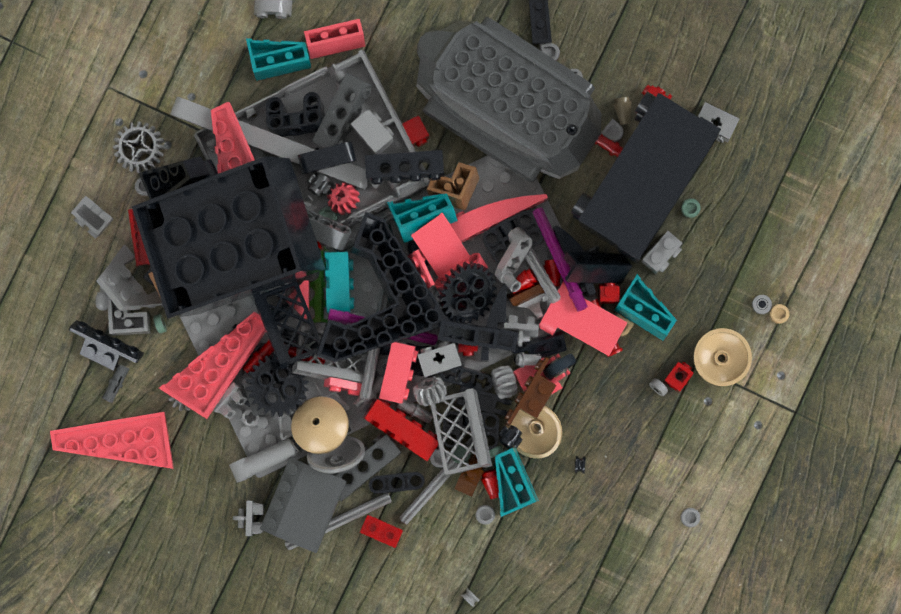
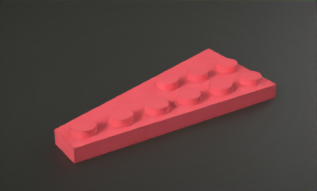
M230 102L212 109L211 118L213 134H215L216 139L215 153L218 157V174L254 161L253 154Z
M253 312L239 323L232 332L224 335L217 344L209 347L189 363L188 367L174 375L173 379L163 384L159 389L205 419H208L265 334L266 330L260 315Z
M165 412L50 431L52 448L55 451L174 469Z

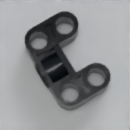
M309 92L304 96L303 110L301 112L287 113L282 100L278 97H272L266 102L267 126L271 133L281 137L316 133L325 116L323 102L316 92Z
M522 211L513 217L503 220L484 233V245L497 265L501 260H498L495 254L498 251L506 252L508 248L505 243L509 240L508 234L516 227L522 228L528 236L531 233H537L540 236L537 242L532 241L531 247H537L542 243L543 235L531 212ZM521 217H529L531 220L530 224H521ZM493 234L497 237V241L489 243L486 237Z
M449 411L446 415V418L450 415H455L457 417L460 412ZM481 412L486 437L492 436L495 439V444L489 447V450L498 445L499 418L494 413ZM462 415L457 425L465 429L469 423L468 417ZM486 418H495V426H486ZM444 419L443 432L447 433L451 425ZM455 426L451 434L455 435L458 441L460 431L463 430ZM446 442L444 443V445L447 448H453L455 446V444L449 445Z

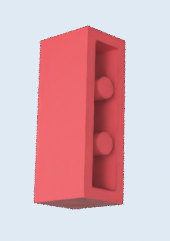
M360 19L304 31L310 59L366 47Z
M400 342L391 344L379 399L401 404L404 400L408 399L410 389L407 388V383L412 381L414 370L411 369L412 362H416L418 351L415 350L416 346Z

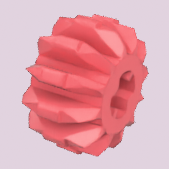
M343 182L341 185L336 183L335 189L330 188L332 193L327 195L329 199L327 203L333 212L345 215L346 212L351 214L352 208L357 209L355 204L360 202L358 198L360 194L355 189V186Z

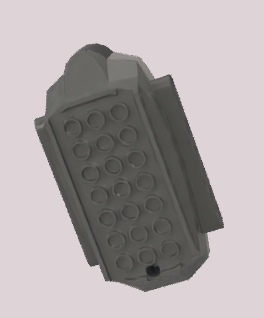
M485 17L481 24L477 21H457L441 30L426 32L420 37L416 50V60L419 65L416 87L429 100L422 110L427 116L531 183L534 182L540 172L560 179L579 169L601 134L602 113L591 97L595 87L590 82L489 17Z

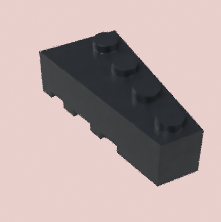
M199 156L139 173V176L149 199H153L198 182L209 173L202 157Z

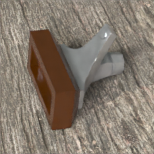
M539 281L535 283V286L515 294L513 292L507 294L513 306L530 309L536 320L543 318L540 301L545 295V291Z

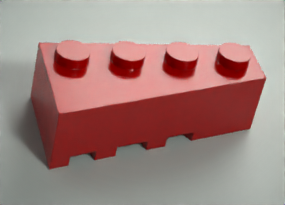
M375 399L362 418L425 461H428L439 445L438 440H436L437 435L430 430L427 433L423 431L421 424L415 420L411 422L407 420L405 413L399 409H396V411L389 407L390 403L386 400Z

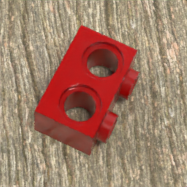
M367 515L360 533L396 548L404 530Z

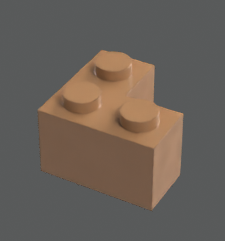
M458 162L452 178L441 177L440 180H430L426 189L428 195L447 193L454 208L466 210L480 179L477 168Z

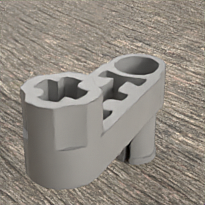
M516 227L509 232L508 237L511 244L495 271L496 278L502 284H506L510 291L517 292L521 288V283L514 277V274L532 246V239L520 227Z

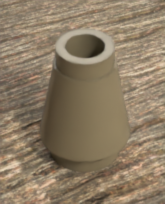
M629 97L614 99L615 104L613 105L620 125L630 124L632 101H630Z

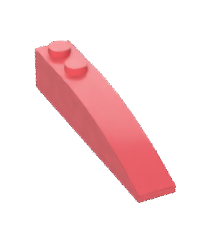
M547 194L510 198L484 205L467 213L462 211L456 214L458 221L450 225L463 243L491 229L503 220L547 201L548 196Z

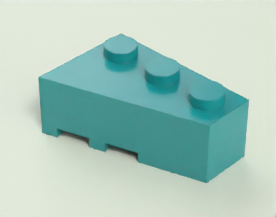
M246 38L256 81L312 68L305 42H274L265 39L260 41Z
M447 193L425 196L423 199L415 201L405 199V202L401 203L387 202L392 218L404 243L413 240L411 236L413 233L441 213L445 215L450 224L458 221Z
M325 252L327 314H329L330 308L343 312L347 311L351 314V309H354V297H351V290H354V278H350V271H354V260L350 259L348 252Z
M638 274L614 310L664 341L677 321L664 304L654 296L652 290L643 283Z
M511 448L496 455L500 516L503 517L539 501L517 449Z

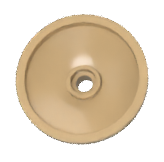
M719 328L709 331L698 341L694 350V364L697 372L705 381L716 386H730L739 382L746 376L751 367L752 353L748 342L741 334L731 329ZM719 355L725 357L724 362L718 360Z
M314 397L302 403L303 405L299 406L295 411L291 423V431L296 443L303 450L313 454H325L338 448L346 438L349 428V420L345 409L337 401L328 397ZM319 419V424L314 425V421Z
M547 406L543 407L537 419L519 410L511 425L522 432L520 437L523 440L516 449L526 457H547L561 443L562 426L560 420Z

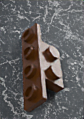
M549 358L539 359L534 369L537 371L533 377L529 376L524 386L527 388L524 393L520 392L514 402L517 404L513 410L510 408L504 418L507 420L505 425H511L519 410L535 419L538 418L557 386L540 375Z

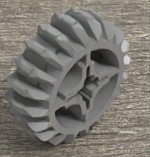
M140 121L137 122V127L133 123H130V129L124 126V133L118 131L121 138H114V141L119 143L113 145L115 150H119L114 153L115 157H119L117 162L119 164L123 163L122 167L124 169L129 166L130 172H133L135 167L137 173L141 172L142 167L144 171H147V166L149 165L154 169L153 162L160 163L157 156H164L159 151L165 149L164 145H159L164 142L163 138H158L161 133L159 131L155 132L156 128L154 126L149 128L148 123H145L142 127ZM141 133L138 134V137L135 140H128V138L132 135ZM146 135L152 137L154 142L153 149L146 145ZM141 143L145 149L142 148L137 151L133 146H139ZM125 146L132 149V160L126 157ZM142 155H150L147 159L137 162Z

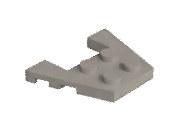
M123 245L96 280L120 311L137 310L141 307L155 308L160 305L163 307L158 292L155 291L148 295L125 267V265L135 259V256L126 245Z
M310 376L303 378V380L309 381L307 385H304L309 391L303 393L307 398L305 400L300 399L302 403L314 397H328L337 401L346 412L351 410L336 392L329 391L330 388L323 387L324 379ZM275 381V388L277 387L279 390L281 384H277ZM285 388V392L287 395H294L293 388ZM280 393L281 401L284 402L285 400ZM290 409V415L294 414L295 412ZM283 412L282 417H278L282 441L293 437L291 431L292 419L285 412Z

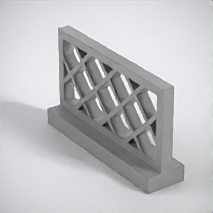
M300 326L299 331L309 332L311 328ZM317 329L318 334L322 336L323 330ZM302 335L298 336L297 344L300 346L305 342ZM316 341L311 342L309 345L306 344L305 348L312 350L310 346ZM297 348L296 356L299 355L301 349ZM368 353L364 356L359 354L360 359L354 363L350 358H347L346 361L350 366L346 369L340 368L337 362L323 365L318 357L313 355V359L308 362L302 360L295 362L292 373L320 379L333 377L362 383L364 372H359L355 364L362 360L366 365L365 357Z
M471 388L464 392L445 396V399L439 401V403L444 402L448 404L443 415L437 412L436 403L433 404L431 409L445 475L492 466L477 391ZM464 397L465 405L462 410L453 406L457 398ZM451 407L460 412L454 422L446 418ZM462 415L469 419L465 429L457 425ZM444 419L452 423L447 433L441 431L440 428ZM455 426L463 430L458 441L449 436ZM466 433L473 438L469 448L461 443ZM447 438L456 442L451 452L444 448ZM459 445L467 449L462 460L453 455ZM470 452L476 455L477 464L469 465L464 462ZM451 457L460 461L456 469L449 470L448 462Z

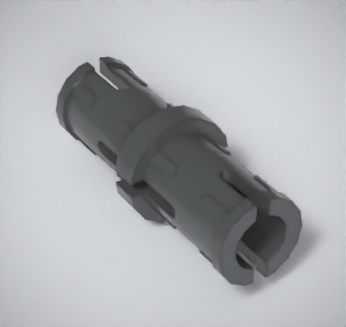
M118 364L112 379L108 381L109 385L102 399L113 403L119 389L123 387L122 383L130 370L129 368Z

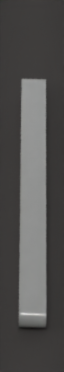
M176 97L170 115L213 132L212 109L181 97ZM238 120L246 141L251 147L277 157L290 158V161L297 165H300L297 155L315 151V149ZM351 163L316 171L362 190H366L368 185L366 169Z

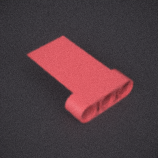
M443 213L411 235L438 276L434 286L440 295L442 292L438 288H443L444 286L441 281L447 280L445 274L451 275V268L455 271L457 270V264L463 267L464 262L470 264L472 261L488 268L480 253L469 255Z
M563 281L558 289L560 300L549 305L539 323V328L552 336L556 329L559 328L609 356L628 322L586 299L588 308L577 312Z

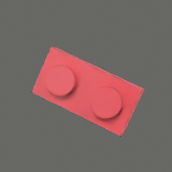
M329 377L324 380L323 387L330 388L329 391L340 393L342 390L347 391L348 395L359 396L362 383Z

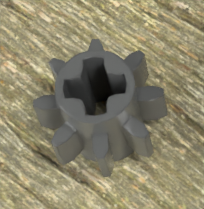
M319 172L316 176L312 174L306 182L309 184L307 189L316 196H320L321 193L325 195L331 187L328 185L330 180Z

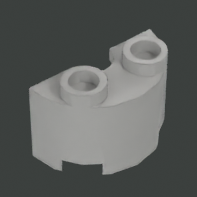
M255 0L254 15H257L258 18H268V15L273 14L275 18L286 19L287 16H292V0Z
M87 196L71 212L76 217L74 221L82 228L86 225L89 228L87 232L95 239L114 220Z

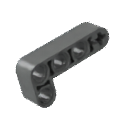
M306 209L316 241L338 250L345 249L352 232L351 229L339 222Z

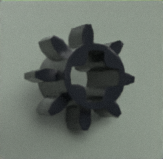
M510 425L509 428L504 426L499 432L501 437L499 442L508 449H511L513 446L517 448L523 440L520 437L522 432L513 425Z

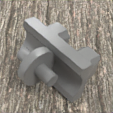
M508 315L506 323L504 322V329L518 332V347H522V341L530 342V338H538L539 325H537L536 317L533 316L526 317L525 324L518 323V316Z
M233 382L213 411L231 419L236 412L233 405L235 403L243 405L248 400L244 386H239Z
M246 501V516H244V509H239L238 516H233V520H238V528H244V520H246V536L264 533L260 529L262 522H254V515H264L263 504Z

